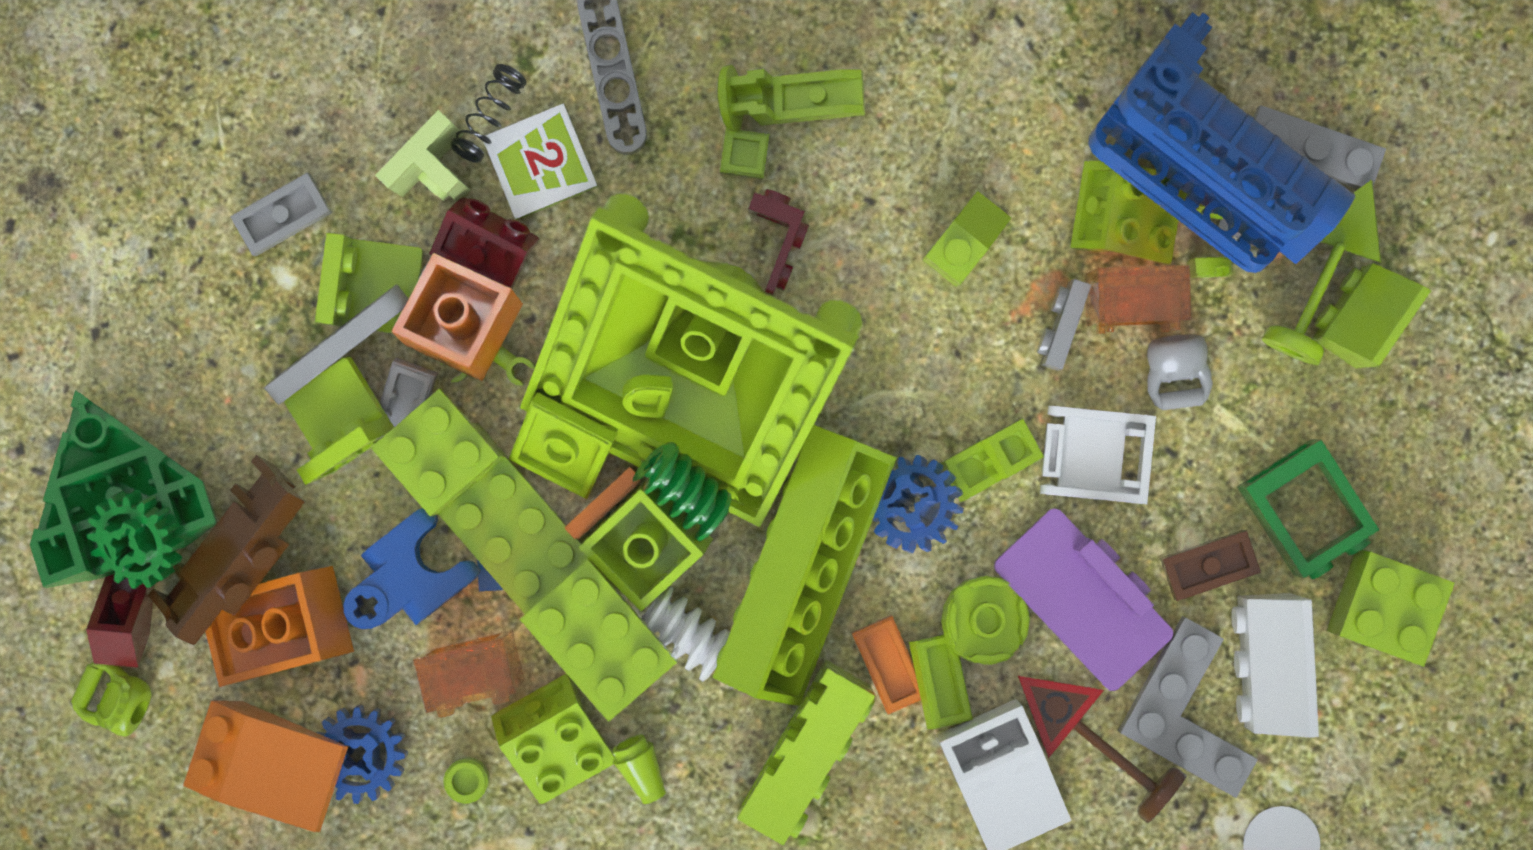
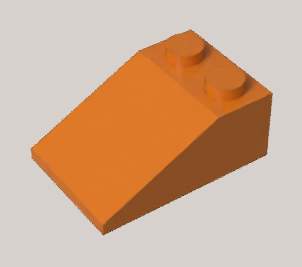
M333 566L299 572L259 584L235 616L222 610L211 626L205 631L219 687L354 652Z
M211 701L183 786L217 802L312 832H320L348 746L244 701Z

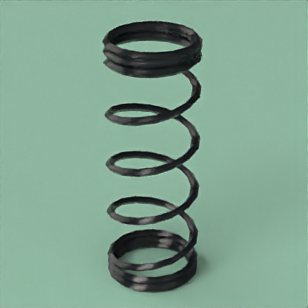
M505 64L496 65L493 70L496 80L485 83V90L489 97H478L475 100V105L479 113L468 114L465 118L470 130L458 131L455 136L456 138L452 139L450 143L452 150L456 154L470 162H481L484 152L474 143L458 138L460 133L474 134L487 144L492 142L488 137L473 130L468 122L469 117H483L492 125L502 127L500 122L485 115L480 110L478 101L481 99L492 100L504 110H511L508 104L494 98L490 94L488 85L490 83H500L515 94H521L519 89L524 88L526 85L525 77L511 66ZM501 72H504V73H507V74L511 75L512 77H514L515 79H517L520 83L515 82V81L509 79L508 77H506V76H505L504 74H502Z

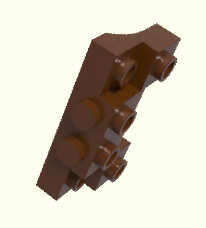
M255 455L251 462L262 474L250 490L236 483L230 489L244 506L233 502L187 563L184 565L179 562L173 566L174 573L180 580L169 595L154 588L148 594L166 619L165 626L176 638L194 646L222 610L234 616L269 570L279 560L280 556L289 546V543L282 537L281 533L305 503L293 490L296 486L274 464L258 455Z

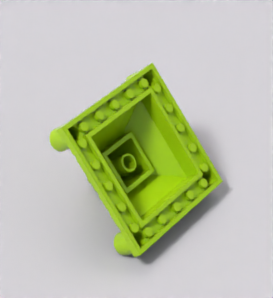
M615 194L608 199L603 208L598 207L591 217L520 409L527 412L531 401L539 392L617 432V437L609 453L637 467H640L650 453L668 442H674L679 446L678 455L687 454L692 458L691 467L699 465L705 470V478L712 477L718 482V490L726 489L731 493L730 513L761 527L856 344L863 324L861 315L855 307L841 300H830L823 303L815 317L801 313L796 308L770 295H766L752 275L738 266L690 258L685 253L659 240L652 239L649 235L643 233L649 223V214L644 204L634 196ZM638 375L671 376L672 392L664 418L640 417L629 413L623 406V385L629 379Z

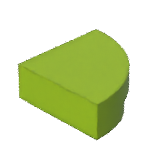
M1206 257L1187 261V277L1190 276V278L1229 277V275H1232V261L1228 258Z

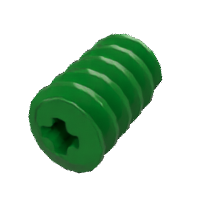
M674 442L665 443L650 453L637 469L632 482L646 476L648 479L642 491L645 494H649L659 488L661 492L655 503L662 506L672 500L674 504L669 512L672 518L685 511L687 515L682 523V527L687 530L698 523L700 527L695 538L700 542L714 532L727 516L732 500L731 493L726 489L718 490V482L712 477L705 478V470L699 465L691 467L692 458L687 454L678 455V445Z

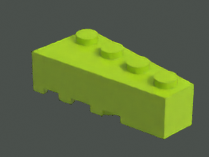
M824 660L805 693L800 706L797 707L737 811V819L783 846L789 836L795 839L798 837L809 816L804 811L812 798L819 800L831 779L827 775L836 760L840 762L844 758L853 741V738H851L852 733L859 722L863 723L875 703V694L871 685L830 661Z

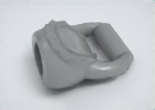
M1196 334L1174 335L1157 338L1149 343L1147 359L1150 370L1147 378V389L1154 405L1161 410L1202 406L1208 400L1213 382L1211 370L1207 363L1208 348L1204 337ZM1194 378H1199L1201 388L1159 393L1161 382L1171 383V381L1186 379L1192 381Z

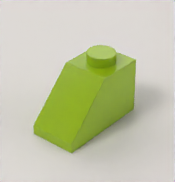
M977 190L922 261L957 287L988 251L1012 218Z

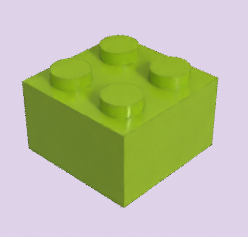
M646 481L604 519L578 547L640 612L703 556L713 540L710 535L700 542L695 538L700 527L698 523L687 530L683 528L682 523L687 513L684 511L677 517L672 518L669 512L674 502L670 500L664 505L659 506L655 502L661 490L657 488L651 493L645 494L642 490Z
M1361 550L1353 556L1326 631L1424 667L1455 582L1376 553Z

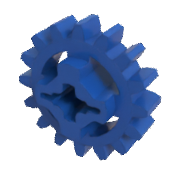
M916 455L912 465L906 458L899 457V468L896 470L892 469L872 520L873 522H880L874 529V533L882 538L888 536L886 544L895 549L902 544V550L914 553L918 544L920 549L929 552L932 547V539L945 544L947 539L943 531L946 528L958 529L959 526L951 518L953 514L964 512L963 507L954 503V499L963 495V491L957 486H950L956 477L948 470L942 472L943 465L933 459L928 464L927 459L921 455ZM918 476L930 478L936 484V487H931L930 485L924 487L923 482L919 480ZM915 497L921 498L920 501L915 503ZM914 506L915 511H910L909 507ZM898 521L901 523L905 521L906 527L910 528L911 532L900 531L893 522Z
M357 705L354 708L353 716H350L344 707L336 712L338 723L334 719L327 717L321 722L327 732H316L348 746L335 786L338 788L336 800L340 801L347 793H352L353 803L359 804L365 792H367L368 797L372 801L377 800L380 797L379 786L390 791L395 786L390 775L401 776L405 771L401 765L397 764V760L408 756V750L397 747V744L405 738V734H393L390 729L394 726L396 720L391 718L384 723L380 721L381 709L379 708L374 709L367 716L365 715L364 706ZM361 725L372 730L369 733H355L351 728L348 729L347 727ZM384 742L387 751L385 766V762L380 758V744ZM362 746L366 753L363 755V759L355 762L351 755L354 753V749ZM348 775H361L366 781H370L359 783L345 778Z

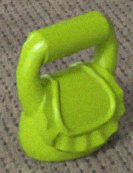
M92 662L87 664L71 703L73 710L83 721L108 729L115 735L126 737L131 735L142 722L150 704L152 693L147 682L128 675L120 666L94 664ZM106 671L110 675V682L106 683L107 688L100 703L97 704V710L89 711L87 708L103 672Z

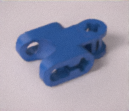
M421 508L361 554V557L374 573L346 595L343 604L344 615L354 627L372 629L385 623L403 609L412 622L418 625L477 579L481 570L475 562L470 560L459 562L445 572L431 570L423 563L420 556V545L427 533L436 527L438 517L437 515L429 516ZM362 596L366 599L372 597L377 599L378 603L374 606L376 616L372 613L366 615L361 613L360 608L364 605L361 599Z

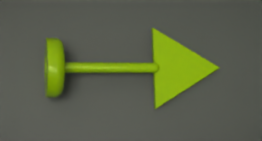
M1372 180L1353 193L1355 198L1350 208L1334 230L1321 241V243L1333 246V249L1295 330L1278 325L1268 327L1262 337V341L1268 346L1299 361L1320 365L1324 355L1323 347L1317 341L1306 336L1305 333L1343 252L1347 251L1382 263Z

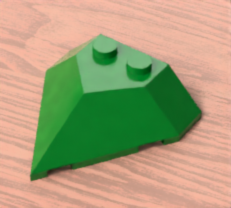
M75 390L71 402L73 410L66 432L62 433L43 497L45 505L38 529L34 528L30 541L32 555L44 588L102 579L115 574L113 569L105 572L100 569L104 559L102 556L93 557L91 555V552L97 548V543L87 539V534L96 529L88 522L91 516L98 513L95 507L120 491H124L128 495L134 490H140L142 500L154 495L157 502L156 508L161 510L168 506L171 509L166 518L169 523L179 522L180 527L173 531L174 537L184 540V545L175 551L187 547L217 524L205 483Z

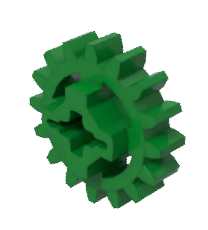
M134 490L128 495L124 491H120L95 507L98 513L91 516L88 520L96 529L87 534V539L97 543V548L91 552V555L93 557L102 556L104 559L100 569L103 572L113 569L115 571L114 581L116 583H120L128 578L129 585L133 589L141 584H144L147 588L152 587L175 572L173 566L182 561L183 558L175 550L184 545V540L174 537L173 531L180 527L179 522L169 523L166 518L171 509L168 506L161 510L156 508L157 502L154 495L142 500L140 490Z

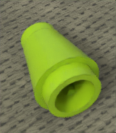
M643 734L629 737L612 749L615 756L613 764L637 796L640 797L643 804L652 803L666 794L653 743L647 742Z

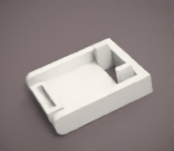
M1048 406V415L1054 417L1064 416L1063 425L1051 423L1046 425L1041 476L1056 477L1058 481L1057 486L1052 484L1040 485V494L1147 504L1156 416ZM1125 436L1141 437L1137 481L1121 479Z

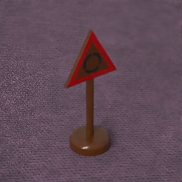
M1018 676L1048 758L1071 730L1074 729L1148 790L1138 805L1137 813L1147 824L1151 822L1178 791L1187 775L1180 769L1173 767L1168 769L1154 782L1080 721L1104 690Z

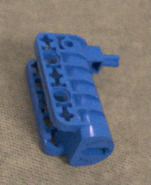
M1192 12L1180 27L1177 24L1173 25L1092 130L1088 138L1090 150L1099 160L1241 269L1252 273L1261 272L1275 259L1279 252L1297 264L1334 230L1350 208L1355 195L1334 178L1329 177L1317 168L1308 158L1287 145L1278 135H1274L1257 122L1249 113L1247 114L1226 98L1227 96L1218 92L1199 77L1204 68L1196 62L1207 49L1201 43L1211 31L1212 26L1206 23L1209 17L1205 13L1197 16ZM1108 135L1116 139L1114 145L1105 142ZM1128 149H1131L1133 153L1128 158L1124 154ZM1138 159L1150 161L1155 166L1157 175H1150L1138 165ZM1165 177L1170 179L1165 185L1161 183ZM1180 189L1187 194L1185 201L1178 196ZM1200 204L1205 206L1201 212L1196 210ZM1214 213L1222 216L1226 220L1228 230L1223 231L1210 220V214ZM1239 232L1241 236L1236 241L1232 237ZM1251 245H1254L1259 249L1257 251L1256 257H1254V254L1250 251Z

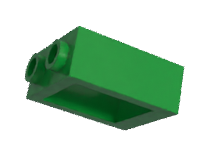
M1322 439L1308 440L1237 486L1288 568L1297 577L1306 578L1309 576L1312 580L1324 575L1334 567L1331 562L1344 552L1350 556L1363 550L1371 543L1369 536L1379 531V528ZM1318 464L1356 526L1307 558H1304L1267 501L1266 496Z

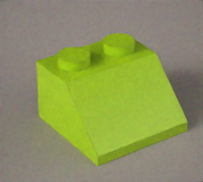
M1374 263L1361 266L1360 269L1354 267L1340 285L1339 289L1344 293L1335 306L1332 304L1327 305L1315 321L1314 325L1319 329L1312 339L1355 369L1378 367L1384 361L1431 290Z

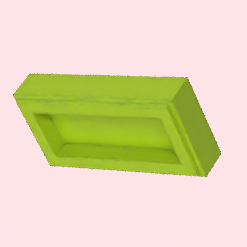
M944 634L909 642L927 729H937L973 720L960 656L952 650L945 640Z

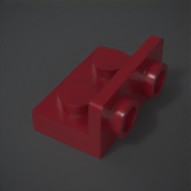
M462 197L447 210L429 254L432 256L435 253L513 290L528 254L536 246L539 237L531 233L525 224L513 219L506 220L491 212L489 206L484 202Z

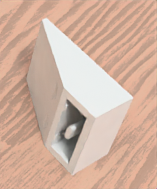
M1017 699L936 735L987 850H1008L1071 821L1041 746L1023 706Z

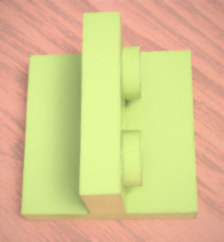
M439 110L375 175L388 189L401 197H404L419 180L443 201L448 196L458 201L471 191L439 160L451 148L450 143L452 139L456 138V133L460 131ZM460 133L458 138H461L464 134Z

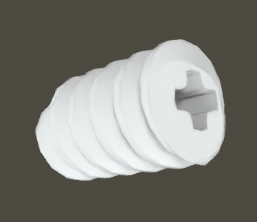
M669 586L653 601L641 619L646 622L653 633H660L659 639L665 646L671 642L675 644L672 654L676 659L685 653L689 655L685 666L686 670L690 671L699 664L703 666L699 680L703 682L717 667L718 653L726 644L730 631L724 629L718 634L713 635L716 621L710 618L700 625L698 622L702 610L697 607L687 614L684 613L688 599L681 597L671 603L670 599L674 588Z

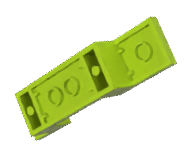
M439 388L371 447L428 515L438 514L525 614L520 618V621L608 722L678 662L620 595V590L578 548L582 544L580 539H574L564 527L567 524L515 464L509 460L508 456L479 423H471L443 389Z

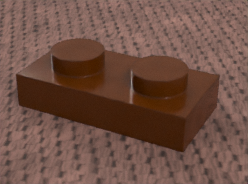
M1241 530L1160 558L1175 601L1261 573L1247 530Z

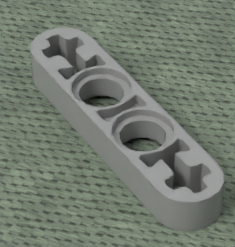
M577 0V7L608 141L616 152L623 155H633L645 146L647 129L618 1L610 0V4L603 8L606 23L609 24L615 20L616 27L602 26L590 32L589 26H598L594 10H586V5L591 4L592 0ZM604 36H612L620 43L618 55L610 60L601 59L595 53L597 41ZM622 79L629 84L630 93L625 101L613 103L606 98L605 88L611 80ZM635 106L636 113H627V118L632 129L639 128V134L633 136L632 145L625 146L622 139L615 140V134L621 132L619 116L616 115L610 119L608 113L609 111L623 112Z
M396 284L280 373L264 389L278 405L402 311L409 298Z

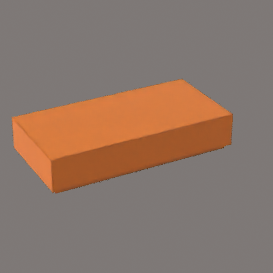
M631 466L564 527L574 539H579L642 481V479L632 482L637 470Z
M892 615L851 632L888 715L921 700L913 661Z

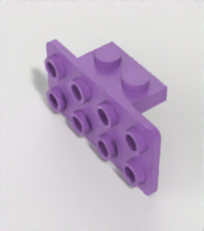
M1052 508L995 560L994 569L1004 580L1010 583L1008 585L1022 597L1025 603L1108 690L1116 691L1172 639L1173 630L1152 608L1154 604L1146 597L1151 591L1150 588L1133 571L1126 576L1115 564L1120 559L1119 555L1103 539L1095 543L1092 539L1085 537L1062 511Z

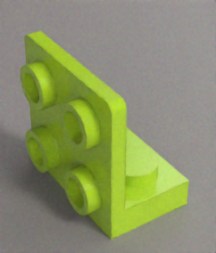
M1084 161L1070 248L1081 251L1114 252L1161 264H1170L1173 258L1179 220L1102 161ZM1140 166L1150 175H1157L1155 169ZM1165 177L1161 183L1165 185L1170 179ZM1180 189L1178 196L1181 198L1182 190Z
M326 233L315 322L341 327L396 284L409 298L421 277L423 249L352 239L346 235ZM402 311L376 331L392 333L391 331Z
M350 356L337 361L284 401L312 447V450L307 453L311 460L296 470L305 485L334 474L369 450L394 428Z
M567 674L491 715L499 748L540 804L550 801L614 765L613 760L615 756L584 711L576 685Z

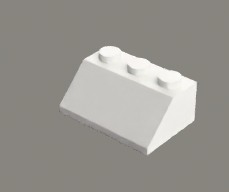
M1292 593L1237 596L1238 607L1232 608V626L1234 633H1239L1240 651H1235L1234 653L1235 673L1237 678H1242L1243 695H1238L1236 699L1239 722H1244V727L1254 734L1319 737L1312 600Z

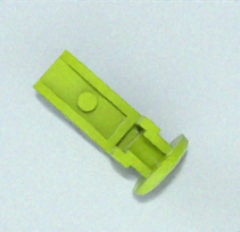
M730 64L722 67L719 72L717 83L718 105L722 121L729 131H740L743 115H750L761 126L865 115L862 70L840 69L772 77L765 69L748 70L747 75L738 76L735 67Z

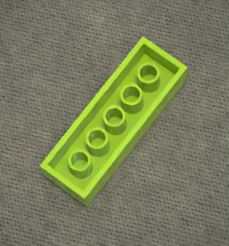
M813 425L799 452V458L792 476L784 485L783 499L775 519L771 521L767 528L765 545L759 560L751 569L750 583L742 603L735 610L733 616L734 624L726 644L718 653L717 667L712 678L757 699L800 706L897 457Z

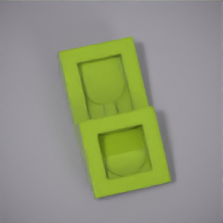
M1022 418L942 461L941 464L943 465V472L948 470L955 475L956 479L951 486H957L963 491V495L958 498L962 502L995 483L1009 478L1044 458Z

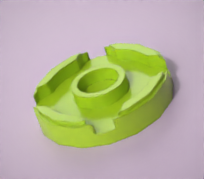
M978 576L964 580L951 591L943 605L941 624L945 640L957 655L968 662L992 665L1007 661L1014 655L1013 653L1019 646L1023 645L1028 636L1030 616L1027 604L1008 585L1010 583L1002 578Z

